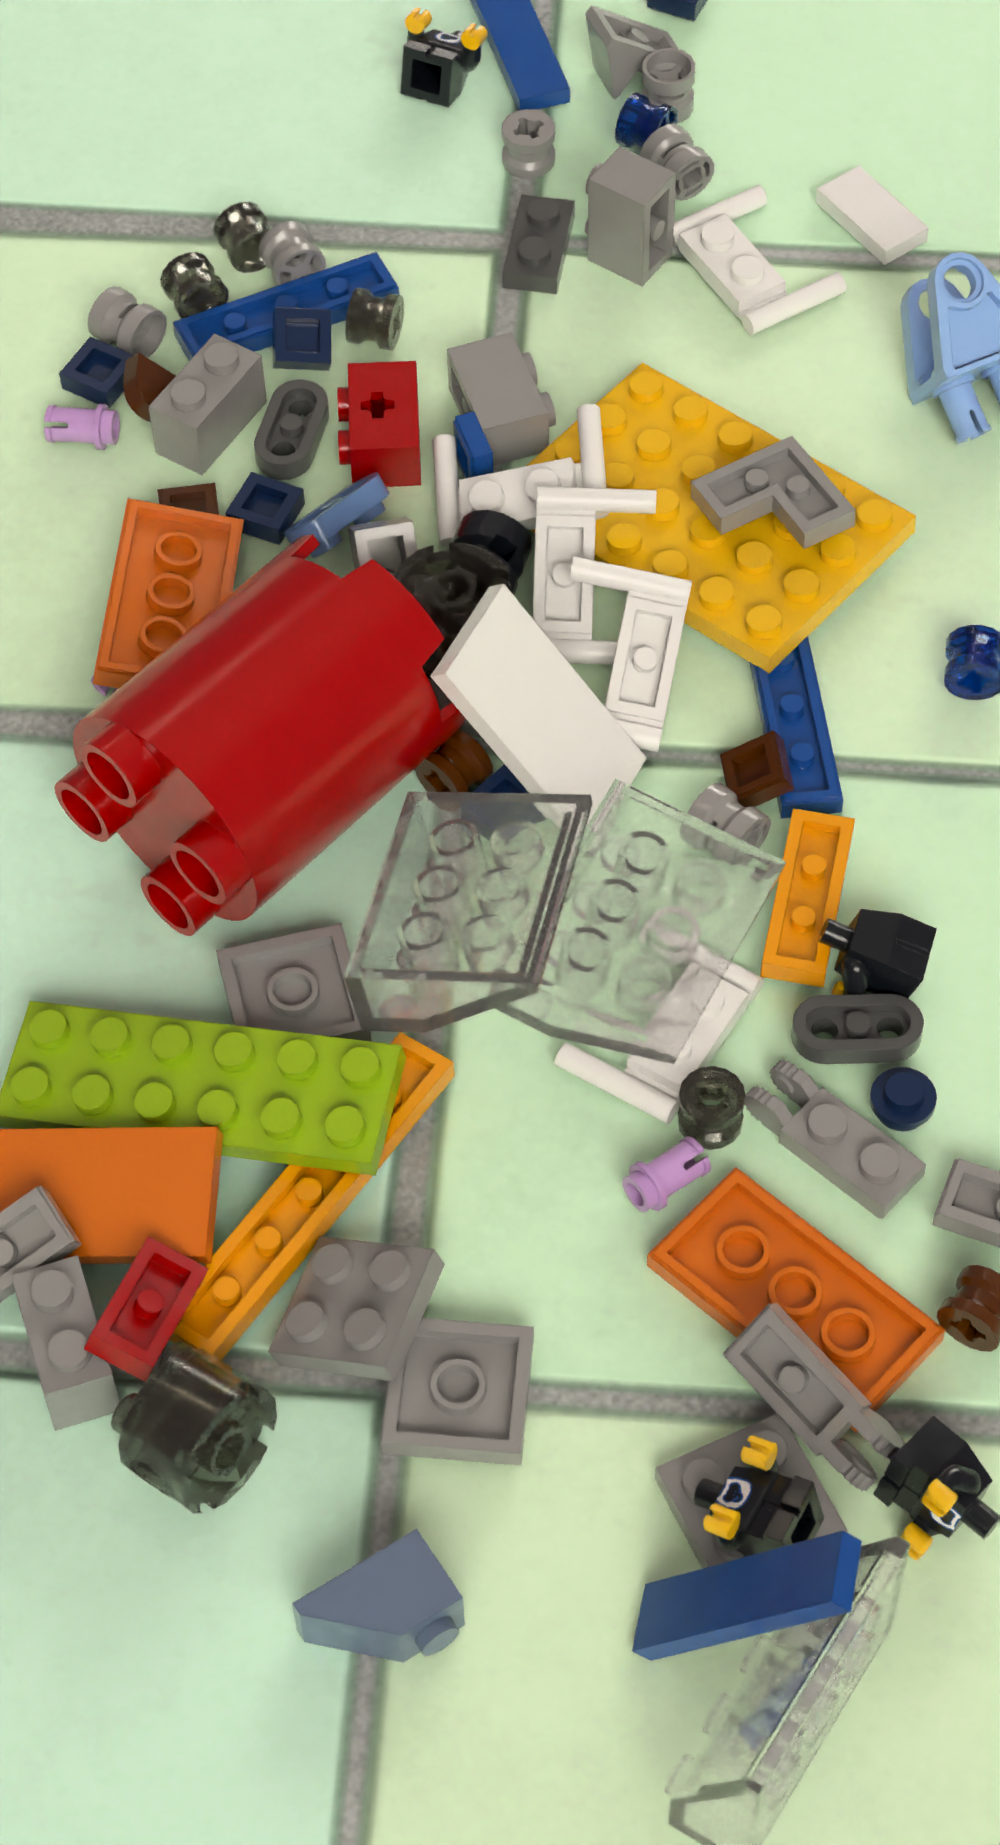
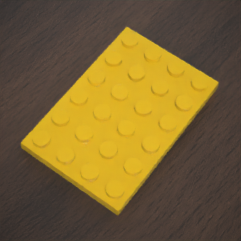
M641 363L595 404L600 407L607 488L656 490L657 494L656 514L609 513L605 518L596 519L594 560L691 580L692 585L684 623L753 665L760 667L768 672V674L915 532L916 515L812 458L856 509L855 526L806 549L802 548L773 512L721 535L691 499V481L781 440L644 363ZM578 420L526 466L571 457L574 463H580Z

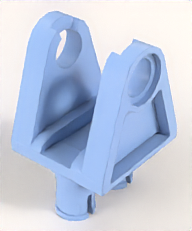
M964 252L951 253L936 264L929 273L928 279H921L908 288L902 297L900 310L908 395L912 405L931 398H940L956 437L955 441L957 444L967 442L968 438L972 440L992 430L971 383L981 379H989L1000 404V284L985 265L972 254ZM957 268L956 271L963 273L969 280L971 289L967 298H964L957 288L944 278L945 273L949 269ZM922 292H927L930 318L925 316L919 307V297Z

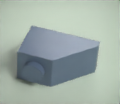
M417 1529L292 1603L297 1632L304 1642L403 1663L420 1652L424 1656H429L441 1651L455 1640L459 1634V1628L465 1625L463 1597Z

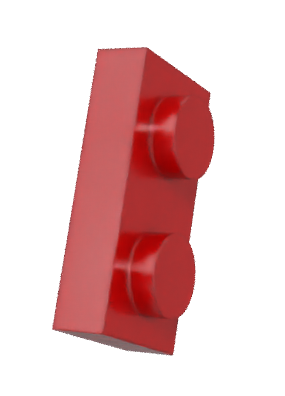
M148 1236L91 1332L84 1350L146 1382L209 1268Z

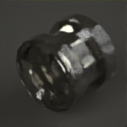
M239 202L231 205L216 219L213 227L214 237L220 246L227 251V258L237 271L254 273L267 267L259 255L258 247L263 236L273 227L267 224V217L257 204Z
M188 252L177 256L162 271L160 278L161 288L167 297L174 301V308L181 318L226 304L229 294L226 285L219 276L215 275L213 265L201 253Z
M356 287L351 296L346 316L345 335L347 342L362 344L368 340L376 342L380 349L394 350L402 329L404 316L403 296L389 293L385 297H377L373 295L370 289Z
M716 1066L701 1067L687 1075L682 1081L679 1091L680 1106L677 1116L679 1131L684 1138L686 1136L692 1137L703 1149L708 1150L720 1149L734 1142L741 1133L746 1097L744 1086L739 1078L729 1070ZM714 1100L720 1101L721 1103L714 1106L705 1105L702 1101Z

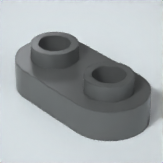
M293 380L282 384L274 391L254 440L256 464L264 475L277 480H289L301 476L310 468L329 420L328 397L320 385L308 380Z
M897 994L819 995L805 1000L796 1009L793 1016L791 1038L795 1049L802 1057L818 1064L894 1063L908 1059L917 1051L921 1043L924 1019L920 1009L913 1001ZM882 1031H892L899 1037L884 1038L879 1033ZM825 1032L829 1033L834 1038L820 1039L815 1037L814 1035L816 1033Z

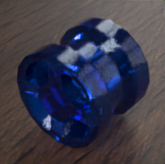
M636 92L631 94L623 105L615 129L616 142L629 148L635 144L643 147L644 142L658 128L667 124H677V108L665 103L655 106L650 103L647 96Z
M967 625L951 632L946 639V658L949 662L945 667L944 685L947 690L956 697L966 700H983L1000 693V632L984 625Z

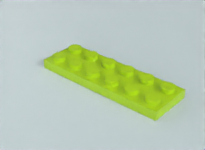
M29 1001L0 1091V1127L30 1129L217 1126L223 1133L221 1156L376 1176L406 1055L402 1045Z

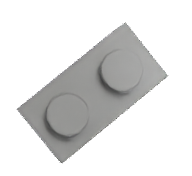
M621 146L603 164H597L590 172L585 191L588 194V218L585 225V233L588 235V260L643 287L673 254L676 173Z
M512 332L447 349L449 390L460 415L475 412L492 449L493 466L540 454L549 446V427L556 425L554 406L548 392H539L536 386L537 372L532 356L529 352L521 353Z
M214 334L149 405L155 453L203 475L267 403L262 355Z
M78 1255L11 1275L54 1430L57 1431L122 1411L110 1363L84 1350L89 1336L97 1324V1319Z

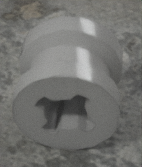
M534 109L519 110L508 115L502 123V140L505 144L502 150L504 168L514 176L527 179L541 177L550 172L555 164V148L553 146L555 124L553 119L546 113Z
M286 221L271 228L261 239L258 247L259 255L265 265L272 270V277L277 285L326 269L324 255L313 244V237L302 223Z

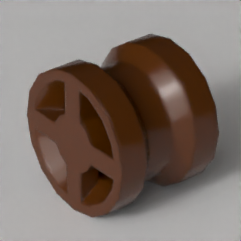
M458 730L436 752H433L417 766L415 772L420 783L435 800L449 808H457L462 803V800L468 796V789L472 785H481L493 774V765L483 747L470 735Z
M968 1265L963 1268L956 1280V1288L958 1290L956 1295L943 1301L938 1309L937 1319L947 1334L958 1342L975 1350L991 1352L997 1349L1000 1344V1273L980 1265Z

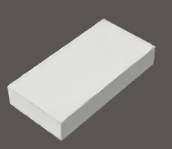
M860 166L817 188L816 203L884 265L927 242L929 228Z

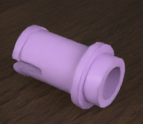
M99 404L96 409L49 405L45 412L44 422L68 424V427H44L47 442L95 444L98 450H105L107 445H116L120 434L119 413L117 410H109L106 404Z
M686 1136L679 1141V1144L649 1163L636 1162L629 1167V1175L624 1177L622 1181L628 1199L641 1212H646L649 1209L655 1211L663 1209L667 1206V1197L711 1171L708 1157H704L698 1162L692 1159L705 1150L694 1138Z

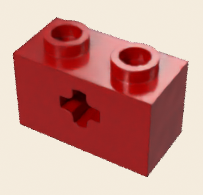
M416 361L348 363V387H337L339 422H349V430H338L339 464L351 465L352 483L369 474L378 472L386 487L421 486Z

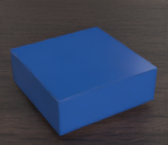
M475 412L455 416L453 429L456 439L457 462L464 478L494 473L493 452Z

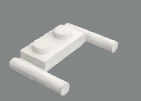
M760 185L675 221L673 232V246L679 248L682 255L736 317L742 320V325L749 335H754L835 298L847 290L843 276L836 272L792 293L787 294L785 292L786 281L732 221L767 205V195Z
M584 404L577 408L580 463H574L572 458L568 457L461 479L458 483L456 439L450 434L435 436L432 441L439 545L443 548H450L457 527L464 515L478 510L500 512L517 520L526 530L536 529L537 486L607 488L600 407L595 404ZM596 512V519L605 518L609 513Z
M537 486L533 620L571 664L613 665L618 642L592 640L594 585L569 580L573 556L590 560L595 559L596 512L656 514V490Z
M573 556L569 580L628 592L605 707L639 749L658 752L692 581Z
M651 922L646 927L640 944L690 970L627 1058V1068L623 1072L568 1042H565L559 1049L554 1065L669 1124L675 1117L681 1102L687 1097L747 1009L750 1001H753L760 992L764 978Z

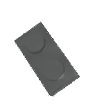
M521 195L502 272L503 288L557 294L575 217V201Z

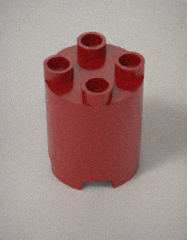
M314 534L297 538L81 719L73 731V749L78 765L60 779L54 787L56 797L63 810L89 837L99 842H106L115 833L120 835L131 850L151 870L141 879V888L147 901L170 927L186 936L194 935L214 916L231 921H241L253 915L458 731L466 719L452 702L440 710L433 688L422 668L445 638L421 604L389 571L373 559L342 578L314 562L305 560L320 545Z

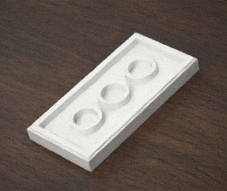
M506 585L490 586L430 677L576 849L593 848L647 757Z

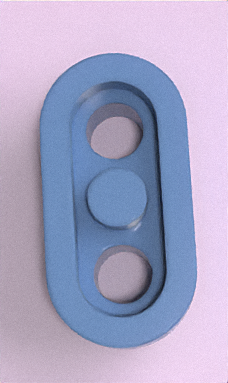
M378 472L369 474L352 483L294 523L284 532V535L291 544L301 536L314 534L320 545L311 553L312 558L320 556L342 541L338 532L352 522L355 525L367 523L383 513L386 508L382 501L390 492Z

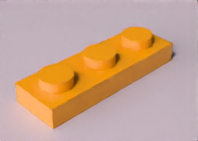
M793 808L761 964V977L824 988L831 947L818 942V938L828 918L837 921L855 818Z

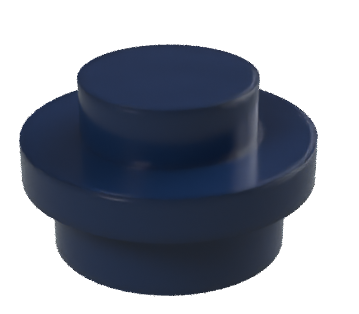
M907 1067L892 1068L881 1073L875 1079L870 1092V1105L880 1122L892 1130L901 1132L914 1130L927 1122L934 1113L937 1101L936 1089L931 1080L920 1071Z

